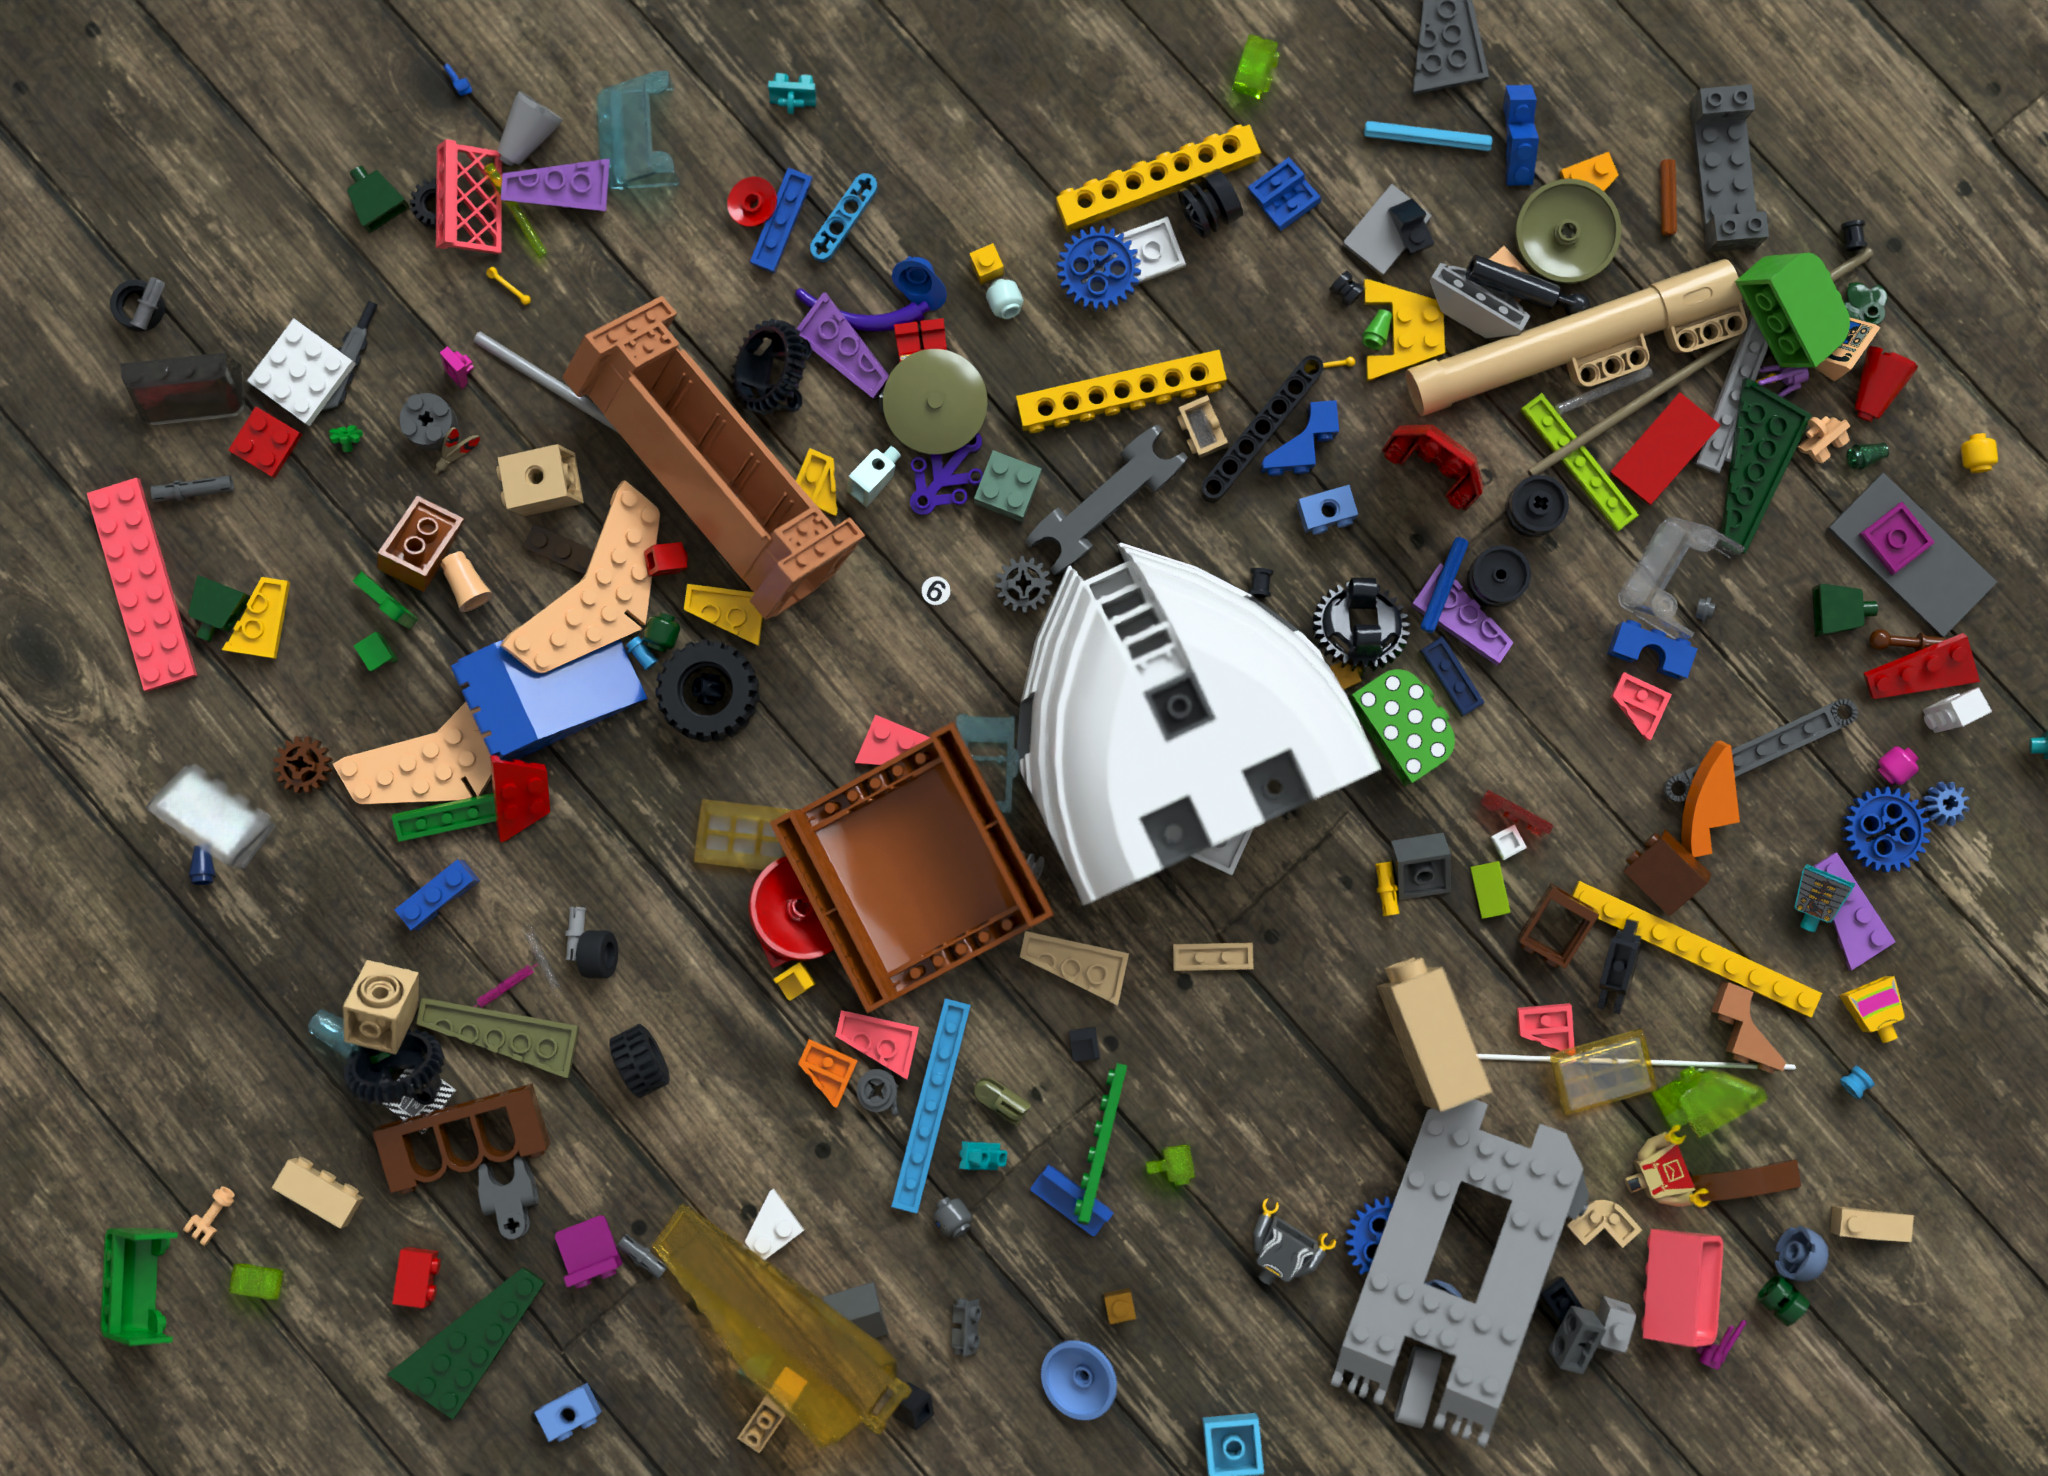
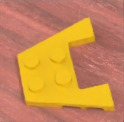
M1369 279L1364 280L1363 286L1366 288L1364 291V305H1391L1393 355L1366 357L1367 381L1375 380L1386 374L1395 373L1400 369L1414 366L1445 354L1444 313L1441 312L1436 299Z

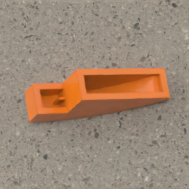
M1721 740L1713 744L1702 760L1686 797L1681 839L1682 846L1693 857L1712 854L1709 828L1740 822L1731 745Z

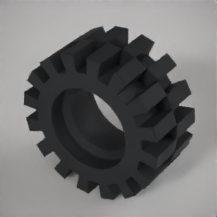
M431 179L430 183L424 180L422 181L424 185L420 186L418 184L415 187L417 192L412 191L411 193L413 200L410 199L411 210L419 222L425 227L429 226L430 229L435 230L436 213L427 211L426 202L430 197L436 195V179ZM458 203V204H457V211H458L459 214H460V210H461V209L459 208L458 205H461V203Z

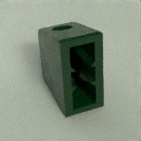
M358 166L350 172V176L355 184L350 186L347 192L360 223L369 234L410 208V205L378 170L368 175L363 166Z
M198 575L188 612L189 617L201 621L195 636L210 642L216 628L230 632L245 610L251 596Z
M1819 584L1812 588L1815 637L1858 629L1864 626V617L1877 616V602L1863 601L1862 589L1829 584Z

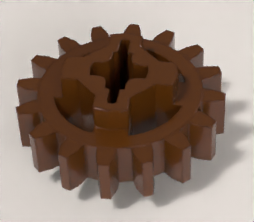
M296 736L294 744L286 740L285 745L287 748L277 749L281 757L273 759V761L279 763V767L274 768L273 771L281 773L277 781H286L284 788L290 790L294 787V792L301 793L302 789H304L305 793H312V786L316 789H321L320 781L328 782L329 780L325 773L333 771L332 768L327 767V763L333 761V758L325 756L329 749L326 747L320 748L322 742L315 740L312 743V738L308 736L304 738V741L301 737ZM295 750H297V753H296L295 755H293L292 757H290V755H291ZM314 752H315V753L317 754V756H318L319 763H317V761H316L315 758L313 757V756H314ZM306 762L312 765V767L301 768L298 765H294V763ZM287 767L292 771V777L289 775ZM315 772H317V774L311 780H309V777Z

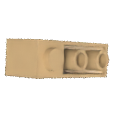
M785 1367L738 1436V1439L760 1453L807 1382Z

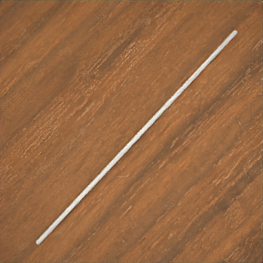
M1477 1054L1479 1059L1758 1069V1063ZM1785 1064L1784 1070L1796 1069L1795 1065Z

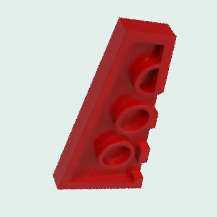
M1964 633L1863 673L1869 694L1873 699L1980 682L1969 640Z

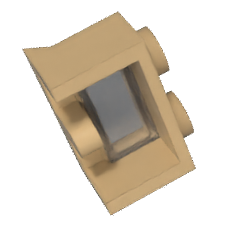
M1208 395L1179 407L1181 415L1176 417L1182 431L1187 429L1191 438L1187 440L1192 454L1198 453L1199 458L1229 447L1218 418L1210 404Z

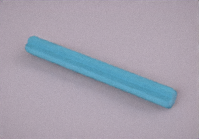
M1367 121L1364 128V135L1373 138L1490 151L1492 146V137L1489 135Z

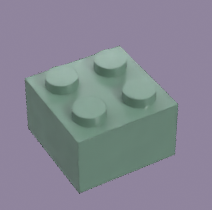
M993 450L974 497V503L1024 522L1041 478L1042 468Z

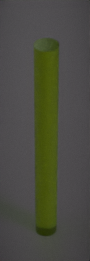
M490 163L484 169L501 195L502 177L494 164ZM504 200L538 257L545 256L548 253L518 203Z

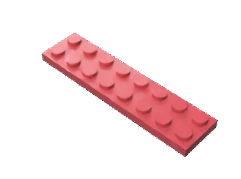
M130 479L87 493L143 690L148 692L196 677L197 672L140 479Z

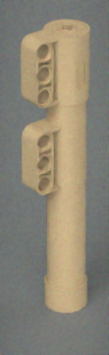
M1722 259L1653 283L1647 289L1523 331L1519 335H1512L1440 361L1435 359L1406 370L1405 377L1411 400L1419 415L1423 417L1451 407L1452 403L1564 364L1567 365L1570 379L1576 386L1589 387L1644 368L1649 362V352L1644 336L1663 330L1668 347L1677 353L1691 352L1743 333L1747 327L1742 294L1735 282L1739 277L1730 261ZM1730 317L1735 320V327L1732 331L1728 328L1727 324ZM1705 326L1711 329V335L1708 339L1703 335ZM1681 334H1684L1687 338V343L1683 348L1679 344ZM1633 351L1638 354V361L1634 365L1630 361V354ZM1609 359L1614 363V369L1611 373H1608L1605 369V364ZM1584 368H1587L1590 372L1589 379L1586 382L1581 378V371Z

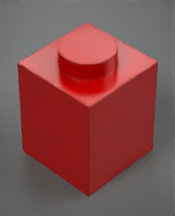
M682 542L652 545L644 551L648 576L677 574L687 568L688 555L683 548Z

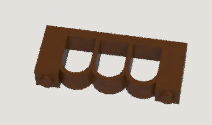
M533 1083L383 1124L373 1131L390 1192L399 1191L400 1194L414 1191L416 1189L415 1186L420 1181L433 1182L439 1179L448 1167L458 1172H469L477 1168L484 1157L495 1162H505L513 1158L518 1151L520 1157L529 1155V1158H535L545 1154L544 1151L550 1145ZM506 1106L515 1136V1145L509 1150H499L490 1144L480 1113ZM470 1117L479 1149L477 1158L463 1160L454 1154L444 1123ZM433 1127L442 1156L441 1168L427 1170L418 1164L408 1133Z

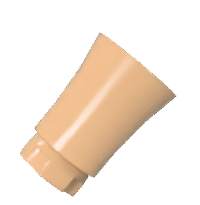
M462 551L450 554L442 560L440 565L444 570L443 573L450 584L461 612L474 610L491 599L493 593L483 583L470 560L466 558Z

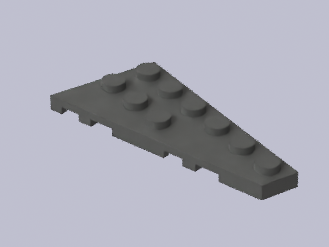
M1423 0L1412 95L1488 80L1489 74L1473 1Z

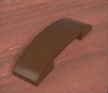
M1796 1159L1725 1172L1716 1171L1691 1175V1180L1695 1187L1693 1194L1702 1188L1708 1190L1705 1194H1699V1198L1703 1202L1750 1197L1801 1187Z

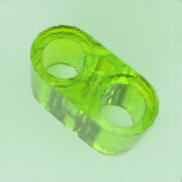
M233 1264L229 1292L263 1299H279L284 1271L250 1264Z

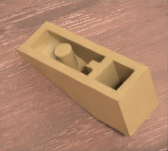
M1832 1206L1830 1233L1862 1239L1912 1242L1914 1215Z

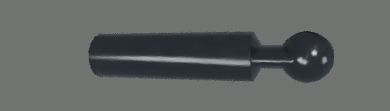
M1478 255L1472 257L1466 270L1465 277L1469 281L1548 310L1552 309L1555 305L1564 307L1567 315H1572L1590 308L1589 299L1583 294L1563 295L1560 293V286Z

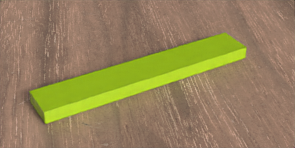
M1542 393L1520 409L1553 453L1577 438ZM1584 445L1560 460L1616 532L1639 516Z

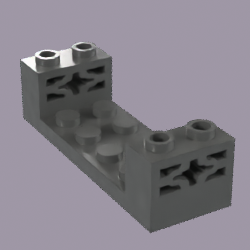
M1752 84L1701 88L1689 103L1706 253L1758 248L1769 237L1766 211L1756 212L1746 123V119L1755 110Z

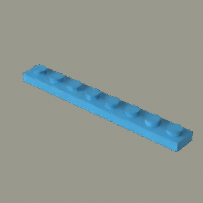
M946 998L944 1000L892 1203L894 1208L918 1213L970 1004Z

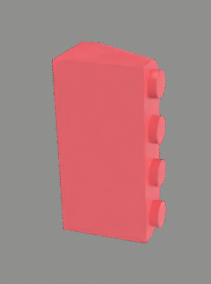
M1651 1229L1647 1240L1649 1260L1645 1267L1647 1288L1643 1295L1645 1303V1315L1641 1322L1643 1338L1691 1347L1712 1345L1716 1340L1718 1332L1723 1261L1722 1238L1710 1234Z

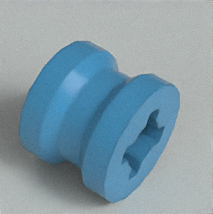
M1856 1065L1851 1069L1850 1075L1843 1076L1839 1080L1845 1090L1858 1100L1863 1096V1092L1866 1089H1871L1875 1085L1870 1076Z

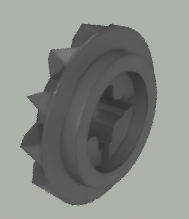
M873 1069L866 1072L860 1078L857 1084V1097L865 1109L872 1112H883L892 1107L893 1102L898 1097V1085L895 1083L893 1075L885 1070ZM873 1084L876 1086L885 1084L881 1090L883 1097L880 1095L872 1097L875 1092Z

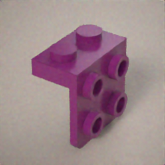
M599 1215L565 1228L555 1234L557 1245L568 1272L563 1277L567 1287L575 1284L576 1289L590 1284V1278L600 1275L601 1279L612 1276L617 1273L616 1268L623 1264L604 1215Z

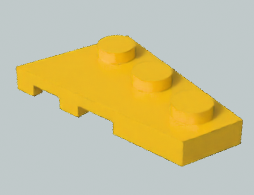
M261 577L246 604L247 608L233 628L232 636L222 648L223 651L277 659L290 587L289 581Z
M687 584L684 604L686 612L759 646L763 617L750 602V599L755 594L754 592Z

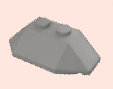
M1443 263L1439 264L1430 279V284L1442 313L1484 338L1519 335L1522 332L1530 315L1523 311L1521 305L1513 296L1467 280L1465 277L1467 269L1447 266Z

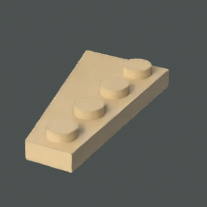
M1025 931L1020 953L1021 958L1118 1005L1129 953Z

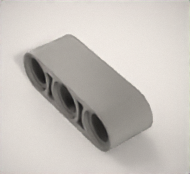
M1417 1345L1413 1346L1395 1410V1422L1420 1429L1423 1428L1441 1364V1352Z

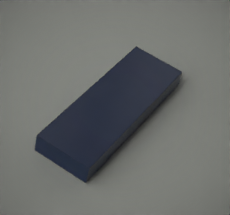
M1443 636L1420 650L1423 658L1461 717L1485 703Z

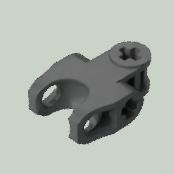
M525 1156L514 1157L515 1175L513 1180L507 1185L501 1184L495 1179L490 1163L481 1164L478 1168V1195L484 1216L496 1214L499 1231L507 1239H516L529 1231L530 1218L527 1207L539 1203L536 1180ZM513 1220L514 1222L519 1221L520 1227L516 1229L510 1228L509 1223L513 1222Z

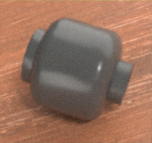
M946 1197L936 1204L937 1210L933 1214V1220L945 1237L952 1236L956 1239L970 1230L972 1214L961 1199L955 1198L950 1200L949 1197Z

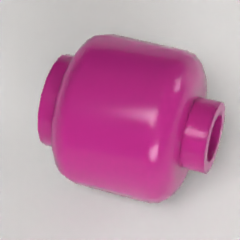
M1895 746L1879 759L1878 764L1880 768L1877 770L1891 785L1894 783L1903 785L1918 772L1919 768L1916 761L1919 758L1909 747L1903 750L1901 747Z

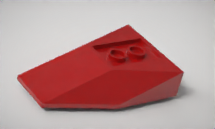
M1434 425L1398 426L1381 450L1385 453L1384 457L1393 464L1399 463L1403 465L1415 449L1418 451L1417 455L1427 463L1432 461L1439 466V471L1448 478L1453 476L1456 481L1445 494V497L1449 499L1448 503L1458 510L1463 509L1466 511L1483 492L1484 485L1476 455Z

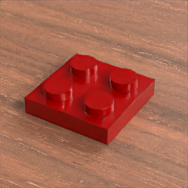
M255 407L228 451L271 477L276 478L302 434L260 408Z

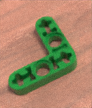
M360 571L352 580L380 604L379 608L395 622L411 629L419 620L364 572Z

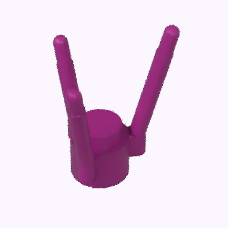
M1746 1320L1741 1321L1733 1334L1734 1326L1730 1325L1719 1345L1713 1343L1708 1346H1698L1696 1352L1701 1354L1699 1361L1719 1370L1728 1352L1745 1327Z

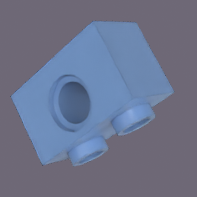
M1350 485L1301 498L1296 503L1305 533L1312 532L1313 535L1328 531L1327 527L1337 524L1338 528L1353 524V519L1358 516ZM1323 506L1332 507L1335 513L1334 516L1330 518L1325 517L1322 514L1321 508Z
M585 1383L540 1407L534 1413L548 1441L557 1438L558 1442L573 1434L572 1429L580 1425L582 1429H585L597 1422L596 1417L602 1411L588 1383ZM565 1408H570L575 1412V1420L570 1421L564 1417L563 1411Z

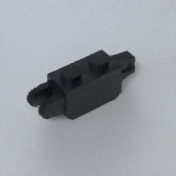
M1626 919L1624 930H1617L1616 936H1613L1599 986L1602 989L1597 1007L1604 1010L1608 1002L1609 991L1618 993L1614 1004V1013L1620 1014L1622 1011L1625 997L1630 992L1642 942H1640L1641 936L1636 935L1639 921Z

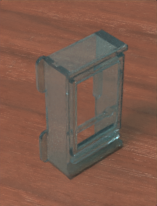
M959 714L956 727L967 748L968 742L1008 743L1007 757L998 755L997 757L972 756L973 760L997 761L999 763L1007 761L1005 802H995L1001 812L1011 813L1013 778L1018 775L1019 753L1014 749L1015 716L999 718Z

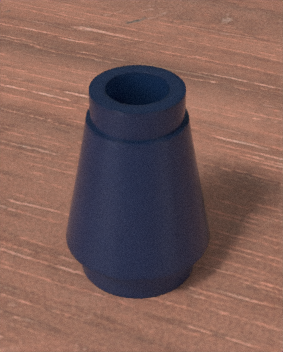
M208 845L194 846L188 876L191 878V884L193 885L213 884V878L216 877L210 846Z

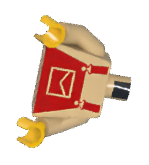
M1674 1125L1669 1133L1664 1132L1649 1138L1638 1152V1159L1633 1161L1637 1174L1625 1178L1629 1192L1633 1193L1644 1189L1647 1197L1655 1199L1657 1203L1675 1207L1694 1204L1698 1207L1708 1205L1710 1201L1703 1202L1699 1198V1194L1708 1192L1707 1189L1702 1188L1694 1194L1691 1192L1695 1190V1187L1678 1147V1144L1684 1141L1686 1135L1682 1137L1674 1135V1132L1678 1131L1681 1126Z

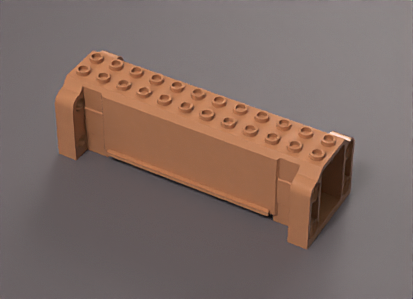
M660 296L585 335L562 379L577 397L588 395L613 427L741 579L746 582L755 593L750 602L765 620L776 617L812 594L819 586L829 580L840 569L864 538L865 534L851 518L834 526L684 349H678L680 343L668 330L677 312L663 296Z

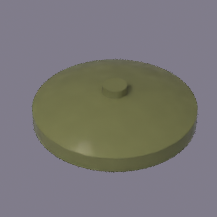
M1579 179L1552 181L1531 194L1521 208L1515 226L1517 249L1524 263L1539 277L1558 284L1581 283L1598 275L1612 261L1621 240V220L1611 198L1596 185Z
M926 349L909 355L893 369L887 379L883 392V411L889 428L904 445L924 454H946L962 448L979 432L987 412V391L977 369L964 357L948 350Z

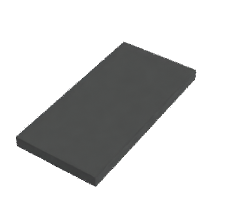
M1884 473L1880 474L1827 528L1844 547L1938 637H1945L1997 583L1983 567ZM1903 502L1935 543L1891 576L1859 534L1898 503Z

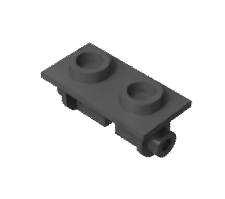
M956 1298V1303L953 1304V1323L962 1324V1328H952L951 1348H954L953 1353L968 1356L977 1353L980 1344L978 1322L981 1318L979 1299L967 1301L965 1298Z

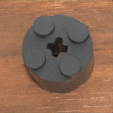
M421 393L410 396L400 412L399 420L402 432L414 444L424 450L437 451L442 449L444 437L449 429L455 427L457 430L459 429V421L452 407L435 394ZM432 418V419H433V422H432V423H428L427 426H426V425H425L426 421H429V420Z

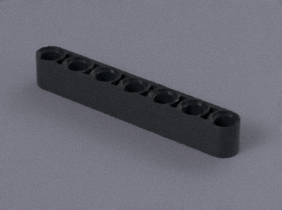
M1309 355L1299 363L1205 478L1200 492L1205 501L1215 503L1225 495L1318 381L1324 368L1323 362L1319 357ZM1308 364L1314 365L1317 373L1313 375L1306 373L1304 366ZM1291 384L1298 385L1301 393L1297 395L1291 394L1288 386ZM1280 404L1284 407L1285 413L1281 415L1275 414L1271 406ZM1257 424H1264L1268 427L1269 432L1264 435L1259 434L1255 426ZM1241 444L1250 445L1252 453L1248 455L1242 454L1239 446ZM1227 463L1232 464L1236 468V473L1228 475L1223 471L1222 466ZM1211 483L1216 484L1220 492L1216 495H1211L1207 492L1206 486Z

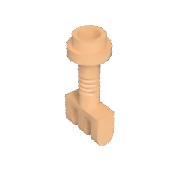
M226 1187L215 1190L212 1195L215 1201L203 1218L197 1214L192 1216L183 1231L189 1233L194 1226L197 1227L191 1237L197 1240L204 1233L205 1236L200 1241V1244L206 1246L217 1232L211 1226L217 1214L224 1206L230 1207L234 1202L233 1197L235 1194Z

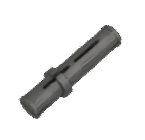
M231 475L184 482L175 480L174 483L151 486V496L154 502L174 499L184 501L188 497L234 491V482Z

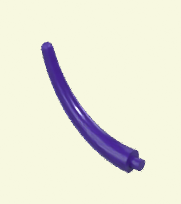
M801 288L795 292L796 297L810 309L818 300ZM923 301L919 305L912 302L899 310L879 315H860L841 310L840 312L853 329L883 332L893 331L895 324L924 320L923 314L930 310V308Z

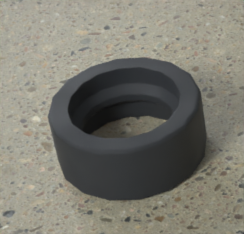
M139 279L127 280L119 284L113 291L110 299V310L114 318L126 328L136 332L148 331L156 327L162 320L165 312V302L162 295H160L156 305L158 309H154L147 330L130 324L132 319L125 315L123 306L130 294L136 291H145L148 283Z

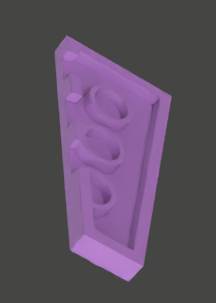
M610 159L502 173L501 200L606 211Z
M1837 852L1832 853L1813 866L1855 883L1853 890L1831 922L1835 926L1838 935L1837 940L1847 961L1845 962L1848 970L1855 969L1896 942Z

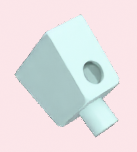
M888 446L883 453L874 449L849 475L847 492L867 508L894 476L896 466L894 463L901 457L900 453L892 446Z

